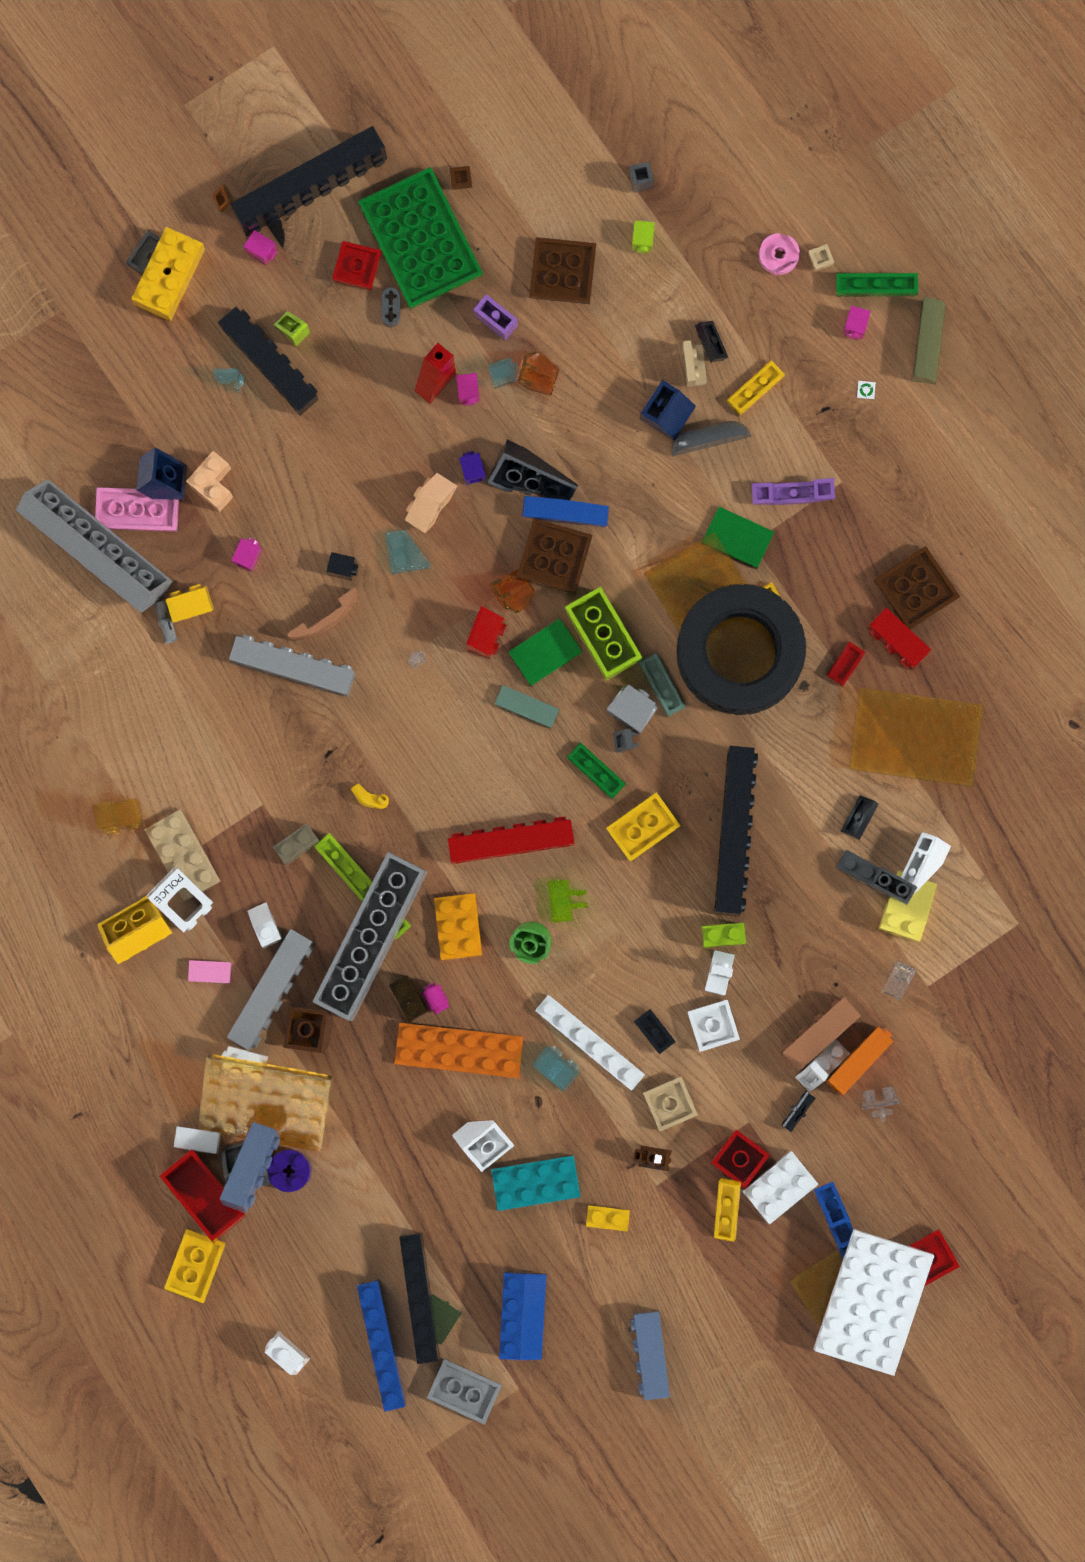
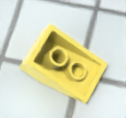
M897 871L896 875L901 877L903 872ZM926 881L912 896L908 905L888 897L878 930L916 943L920 942L937 884Z

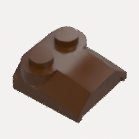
M289 1006L290 1010L283 1048L325 1053L329 1046L331 1034V1012Z

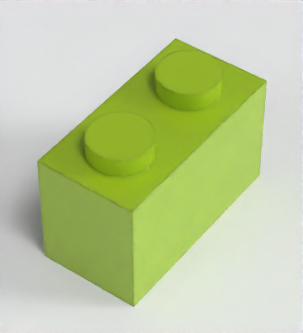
M744 923L701 927L703 948L746 944Z

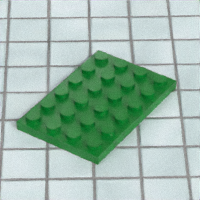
M431 167L358 201L410 310L483 276V272Z

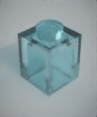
M511 357L488 365V371L495 389L518 381L517 375L520 374L517 362L513 363Z

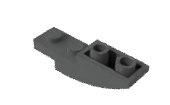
M847 849L836 866L838 870L855 878L856 881L905 905H908L918 888L916 885L882 867L876 866Z

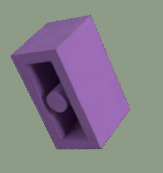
M487 294L473 309L474 317L504 341L518 327V319Z

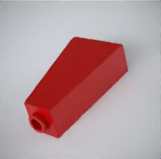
M438 342L424 357L414 390L429 404L433 402L456 375L454 355Z

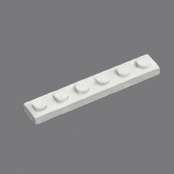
M547 995L535 1010L631 1091L645 1075L550 995Z

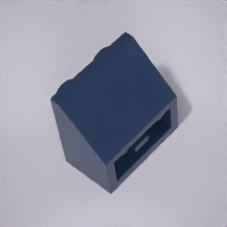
M662 380L640 413V420L675 440L696 408V405L680 390Z

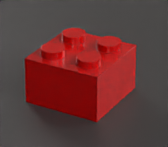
M735 1129L710 1163L732 1180L741 1182V1187L745 1189L770 1154Z

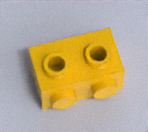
M201 584L190 586V591L184 593L181 590L169 593L170 597L165 600L173 623L214 610L207 586L201 587Z

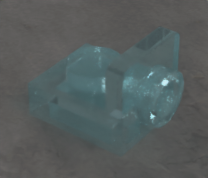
M238 368L214 369L216 381H219L220 384H231V381H234L236 393H241V387H244V375L240 374Z

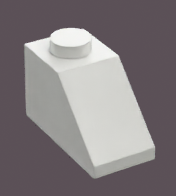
M267 902L247 911L262 948L265 949L283 940Z

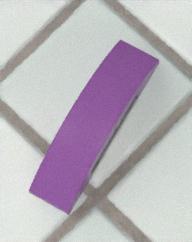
M834 478L772 484V482L752 484L753 505H791L835 499Z

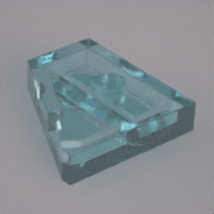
M406 530L385 533L392 574L431 568L430 563Z

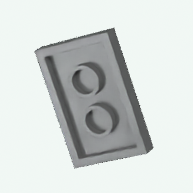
M444 1358L427 1399L485 1425L502 1384Z

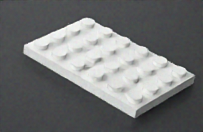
M853 1229L813 1348L814 1351L894 1376L934 1255Z

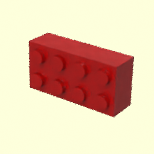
M193 1149L159 1176L213 1243L246 1217L244 1212L222 1204L220 1197L224 1190L223 1186Z

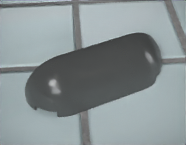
M726 421L686 431L675 439L672 445V457L750 438L751 434L745 425L737 421Z

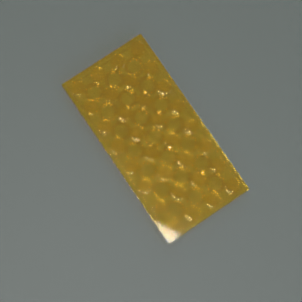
M715 532L644 573L678 632H680L688 612L703 596L723 586L746 584ZM744 617L727 619L718 624L708 636L706 651L709 662L714 670L727 680L738 683L751 682L764 676L773 666L775 660L774 641L768 630L755 620Z

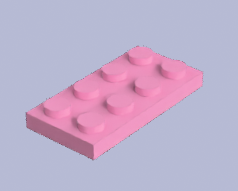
M97 488L95 518L108 529L177 532L179 500L151 499L136 489Z

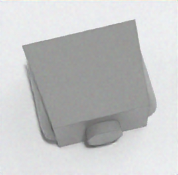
M625 685L606 709V712L640 735L656 712L657 706L655 702L648 698L649 694L639 688L637 691L630 685Z

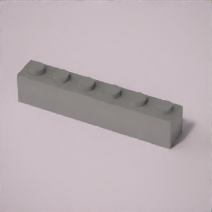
M248 635L236 636L229 657L231 663L349 698L356 675L352 671V667L340 664V667L332 665V661L324 658L318 661L312 659L313 655L304 652L298 655L293 653V649L284 646L278 649L273 647L274 644L262 640L261 643L254 641L253 637Z
M290 929L228 1034V1039L247 1050H251L252 1047L256 1049L261 1041L260 1033L263 1029L266 1031L271 1024L272 1019H270L273 1011L277 1013L283 1002L280 999L284 993L288 994L293 986L291 981L295 975L299 976L304 967L302 962L305 957L309 958L314 950L312 946L314 942Z

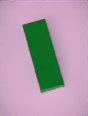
M581 742L567 756V759L611 799L626 785L624 781Z

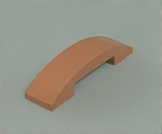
M355 587L338 598L341 605L340 608L309 629L303 622L287 633L291 641L308 639L327 631L337 624L349 612L356 601L358 592Z

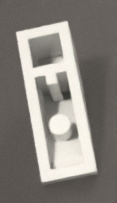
M922 832L901 878L918 887L915 891L916 893L942 866L951 846L938 837Z

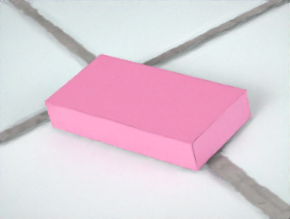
M189 960L188 981L230 983L232 963Z

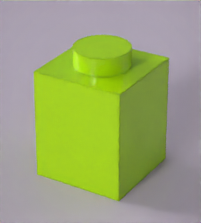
M634 221L632 250H636L637 253L646 254L648 251L652 252L655 222Z

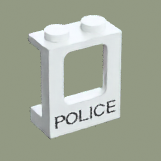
M177 866L146 895L183 932L186 930L190 931L197 924L196 919L201 914L205 916L212 909L210 905L213 903ZM183 887L202 903L185 921L168 906V901Z

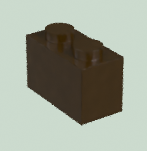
M408 975L389 985L409 1022L428 1013Z

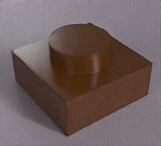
M470 166L450 168L452 190L472 188Z

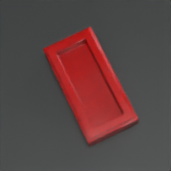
M849 641L826 676L843 687L866 652Z

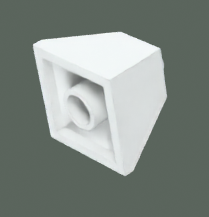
M493 1120L467 1122L452 1135L461 1149L481 1172L514 1146Z

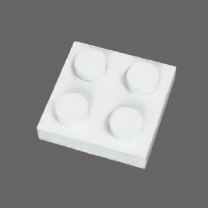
M728 1000L687 1012L699 1052L740 1040Z

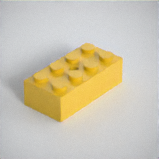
M165 227L131 298L133 304L171 322L205 251L203 243ZM168 270L169 272H171L169 275L164 274V272Z

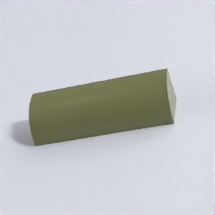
M924 297L922 301L912 377L913 382L935 385L937 382L946 304L937 299Z

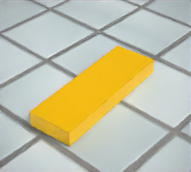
M771 360L731 395L726 402L741 416L785 377V374Z
M723 1178L719 1180L714 1238L731 1242L736 1240L741 1182Z

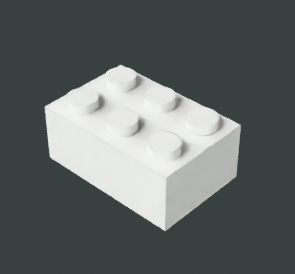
M789 1151L741 1191L770 1225L814 1189L818 1183L794 1153Z

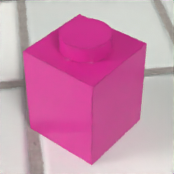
M255 230L244 245L247 254L265 265L269 260L272 261L277 254L275 242Z
M851 306L843 334L852 340L863 339L871 311Z
M477 374L456 375L459 403L464 404V406H472L476 402H480Z
M241 538L231 560L233 564L253 572L262 551L258 545L259 542L251 538H247V540Z

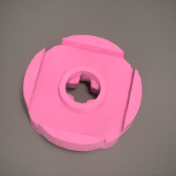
M772 234L762 242L759 249V261L762 267L770 272L771 275L787 274L798 263L799 246L788 235ZM775 250L784 252L782 259L774 256L776 254Z

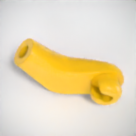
M359 783L351 788L354 796L362 806L384 809L389 804L387 795L371 794Z

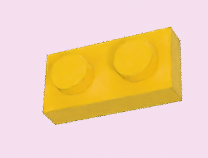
M588 1205L586 1227L628 1231L630 1210Z

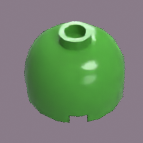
M534 921L522 923L512 933L509 941L510 950L514 951L517 955L516 958L527 964H537L540 960H545L552 947L551 934L541 923Z

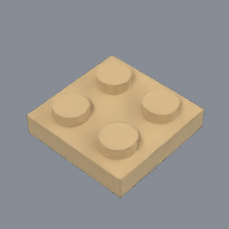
M682 1077L643 1093L659 1132L698 1116Z

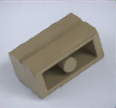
M306 823L273 846V848L287 866L320 841Z

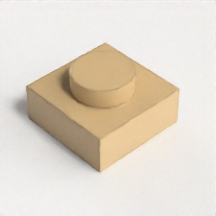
M828 244L808 251L814 271L834 265Z

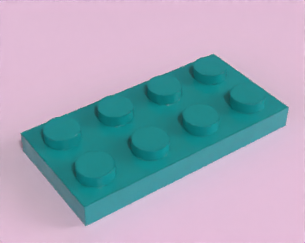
M574 1155L491 1169L498 1211L581 1197Z

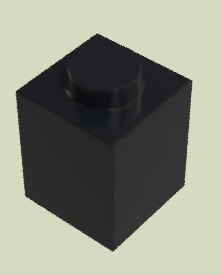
M331 552L326 572L328 576L352 581L353 576H357L359 564H356L355 557Z

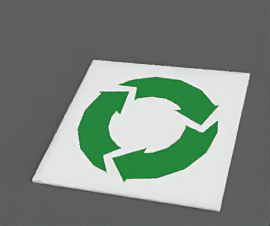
M858 381L857 398L874 399L876 382Z

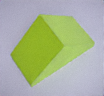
M289 311L274 324L295 347L310 333L308 325Z

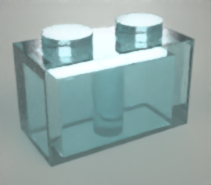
M554 1045L552 1048L547 1046L532 1066L564 1092L580 1073L577 1070L579 1066L571 1059L568 1061L564 1060L561 1057L563 1053Z

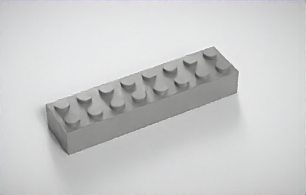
M47 479L24 493L16 511L35 525L39 531L52 539L55 544L68 552L71 557L79 561L87 570L96 575L103 583L107 584L119 596L129 602L133 608L142 613L164 597L172 580L50 480Z
M387 852L313 1003L348 1021H354L428 871L393 853Z

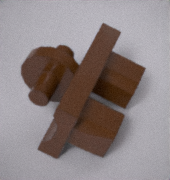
M641 1145V1150L635 1149L633 1160L634 1162H639V1167L669 1172L668 1164L671 1163L670 1155L672 1150Z

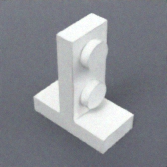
M714 950L705 991L725 996L728 981L732 977V965L735 955Z
M835 1039L795 1078L811 1092L829 1077V1074L850 1053Z

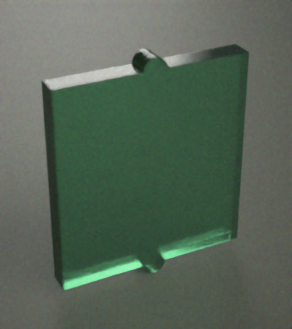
M432 1294L437 1340L442 1344L461 1315V1312L450 1306L448 1301L444 1302Z

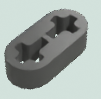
M392 287L385 289L382 293L381 310L382 321L385 326L390 328L397 326L400 322V294L397 289ZM390 293L397 297L393 299V305H389V300L386 298L389 297ZM389 310H393V316L396 317L393 318V322H389L388 318H385L389 316Z

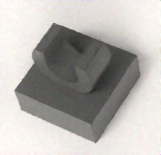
M622 729L614 732L616 753H623L639 746L638 743H633L632 737L636 736L637 733L631 732V729Z

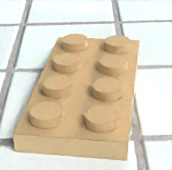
M181 809L144 829L168 873L177 866L202 892L221 882ZM184 887L179 890L184 902L195 897Z

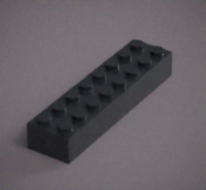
M371 126L230 203L234 216L246 236L251 235L254 230L260 232L264 226H271L277 223L279 218L294 214L297 208L312 204L314 199L319 196H327L332 192V189L347 185L350 179L365 175L367 170L372 167L377 168L383 165L385 160H387L385 146L375 128Z
M729 746L727 751L714 915L739 917L741 912H744L746 909V898L742 897L743 891L746 892L748 878L744 877V873L749 869L750 857H746V850H749L751 847V836H748V830H751L753 815H749V812L754 807L755 795L751 794V789H754L756 785V774H753V768H756L758 762V753H754L755 748Z

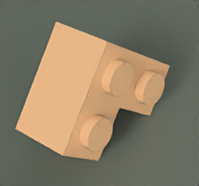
M212 451L186 482L190 488L219 512L233 498L231 492L219 483L231 470V467L217 453Z
M438 473L432 478L428 477L423 486H419L413 495L415 500L406 509L408 514L405 521L426 533L434 525L442 508L451 500L457 485Z

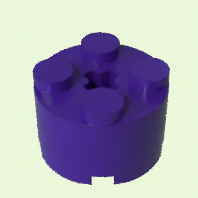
M292 1149L275 1154L268 1168V1177L271 1184L283 1192H294L302 1189L309 1182L312 1174V1166L309 1159L302 1152ZM292 1165L291 1168L295 1170V1173L289 1177L288 1173L285 1172V1168Z

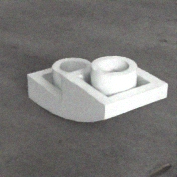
M177 1126L173 1147L218 1154L221 1133Z

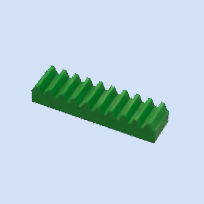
M918 273L836 274V296L890 297L892 295L895 297L900 295L903 297L908 295L914 297L918 295Z

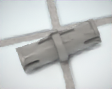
M166 601L155 603L154 607L159 619L157 623L162 629L165 644L176 642L178 638Z

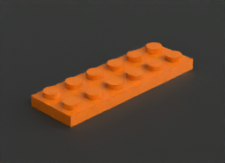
M399 1023L394 1064L519 1078L524 1037Z

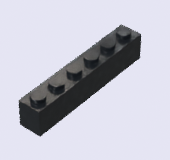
M237 307L233 308L218 321L220 328L301 416L318 401L317 389L311 383L308 385L303 380L304 375L297 368L294 370L289 365L291 361L284 353L280 355L276 351L278 347L271 339H265L263 336L264 331L257 324L253 325L249 321L251 317L244 309L240 311Z
M423 1233L402 1235L399 1239L417 1364L436 1362L440 1360V1352Z

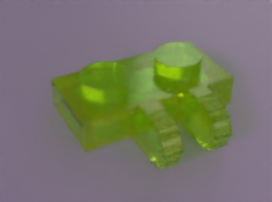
M569 879L548 881L552 923L572 921L571 909L588 907V904L585 902L571 904L570 896L586 895V890L570 891Z

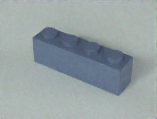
M255 1122L252 1123L221 1194L220 1201L223 1205L247 1213L248 1209L252 1208L255 1202V1192L257 1188L262 1186L264 1180V1171L271 1165L273 1150H276L280 1143L279 1134L275 1129Z
M659 1310L634 1313V1319H630L631 1331H636L637 1340H633L634 1353L639 1354V1361H635L637 1374H641L642 1382L638 1383L639 1395H644V1400L669 1398Z

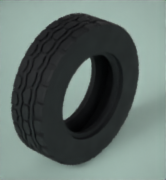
M734 584L709 592L693 605L686 615L679 632L676 654L678 668L683 681L698 700L722 713L730 715L755 714L773 707L785 698L794 687L805 663L806 638L802 624L799 622L800 619L785 600L783 601L774 592L771 593L768 589L760 586ZM736 617L749 618L763 625L770 633L775 645V660L771 669L761 678L745 683L733 682L719 675L711 666L706 651L708 636L718 624L727 619Z

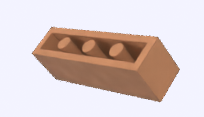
M838 997L829 1004L831 1009L826 1013L821 1011L813 1018L815 1023L812 1026H804L798 1032L800 1036L795 1041L790 1039L782 1046L784 1051L781 1054L797 1072L803 1069L861 1017L859 1012L845 997L841 1000Z

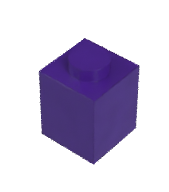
M474 451L464 453L463 457H460L459 460L466 485L486 480L480 454L474 453Z

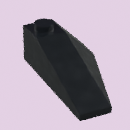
M508 439L501 449L487 483L504 491L513 492V490L525 492L526 495L534 493L544 495L545 498L570 500L578 487L577 483L527 448Z

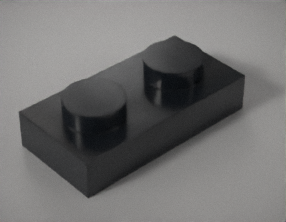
M706 321L695 325L698 337L702 342L710 363L727 359L728 355L714 322Z
M860 795L841 832L860 840L879 804L872 799Z
M651 1009L634 1021L659 1055L676 1042Z

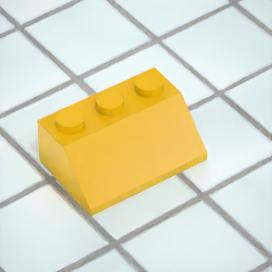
M147 896L97 924L105 946L117 964L130 959L135 954L172 934L162 911Z

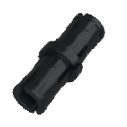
M804 1091L796 1105H792L791 1112L781 1125L792 1132L801 1118L806 1116V1111L816 1098L807 1091Z

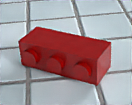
M887 607L867 628L870 630V636L876 641L880 640L884 643L885 650L891 655L895 654L899 657L900 664L906 669L910 668L913 670L932 650Z

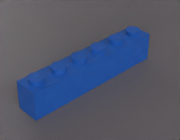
M375 1280L358 1284L357 1290L384 1412L403 1408L406 1406V1400L380 1282Z

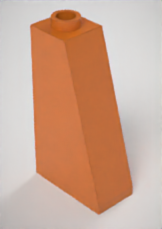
M879 1026L876 1027L829 1075L825 1082L838 1095H844L892 1044V1034L885 1027L882 1029Z

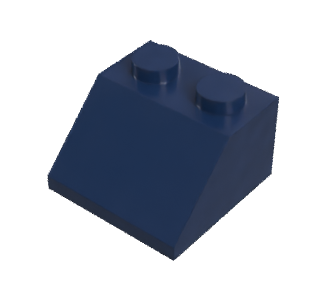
M155 447L140 457L136 490L151 499L182 500L185 493L187 465Z

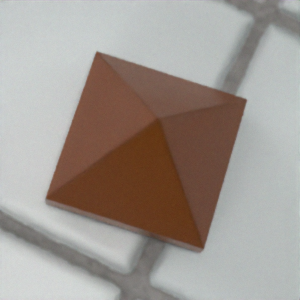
M222 184L212 194L220 212H223L233 201V196L225 184Z

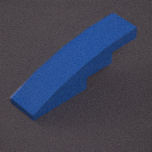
M525 496L522 517L536 518L555 523L565 522L576 525L586 524L606 527L609 506Z
M832 1181L814 1189V1192L840 1255L844 1259L853 1227Z

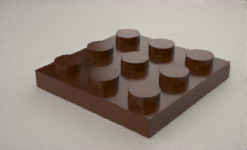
M536 237L529 298L590 304L596 243Z
M533 518L517 578L576 595L592 535Z
M926 546L874 579V582L899 619L910 630L960 598V595Z

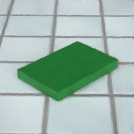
M719 506L701 544L758 569L774 535V531Z
M559 618L508 653L532 687L582 654V651Z

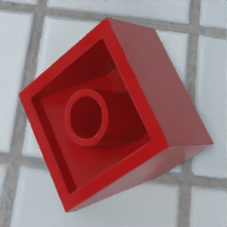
M480 606L466 642L467 651L488 659L491 658L492 654L496 655L500 645L497 643L499 635H504L507 627L504 624V617Z

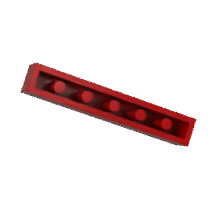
M566 817L554 818V822L546 823V820L534 821V825L525 826V823L514 824L511 829L499 826L492 828L493 831L484 832V829L472 831V835L465 836L463 832L451 834L452 838H447L451 864L575 846L571 819L566 820Z

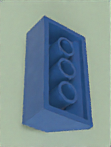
M504 1272L499 1359L542 1360L546 1274Z

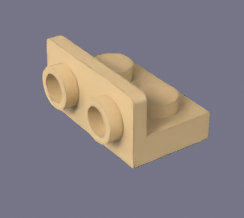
M683 341L682 352L687 387L706 385L707 378L703 346L692 345L691 341Z

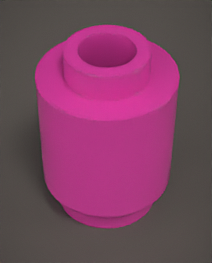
M433 982L423 988L425 992L422 993V996L430 1011H433L435 1015L449 1008V1000L440 984L435 985Z

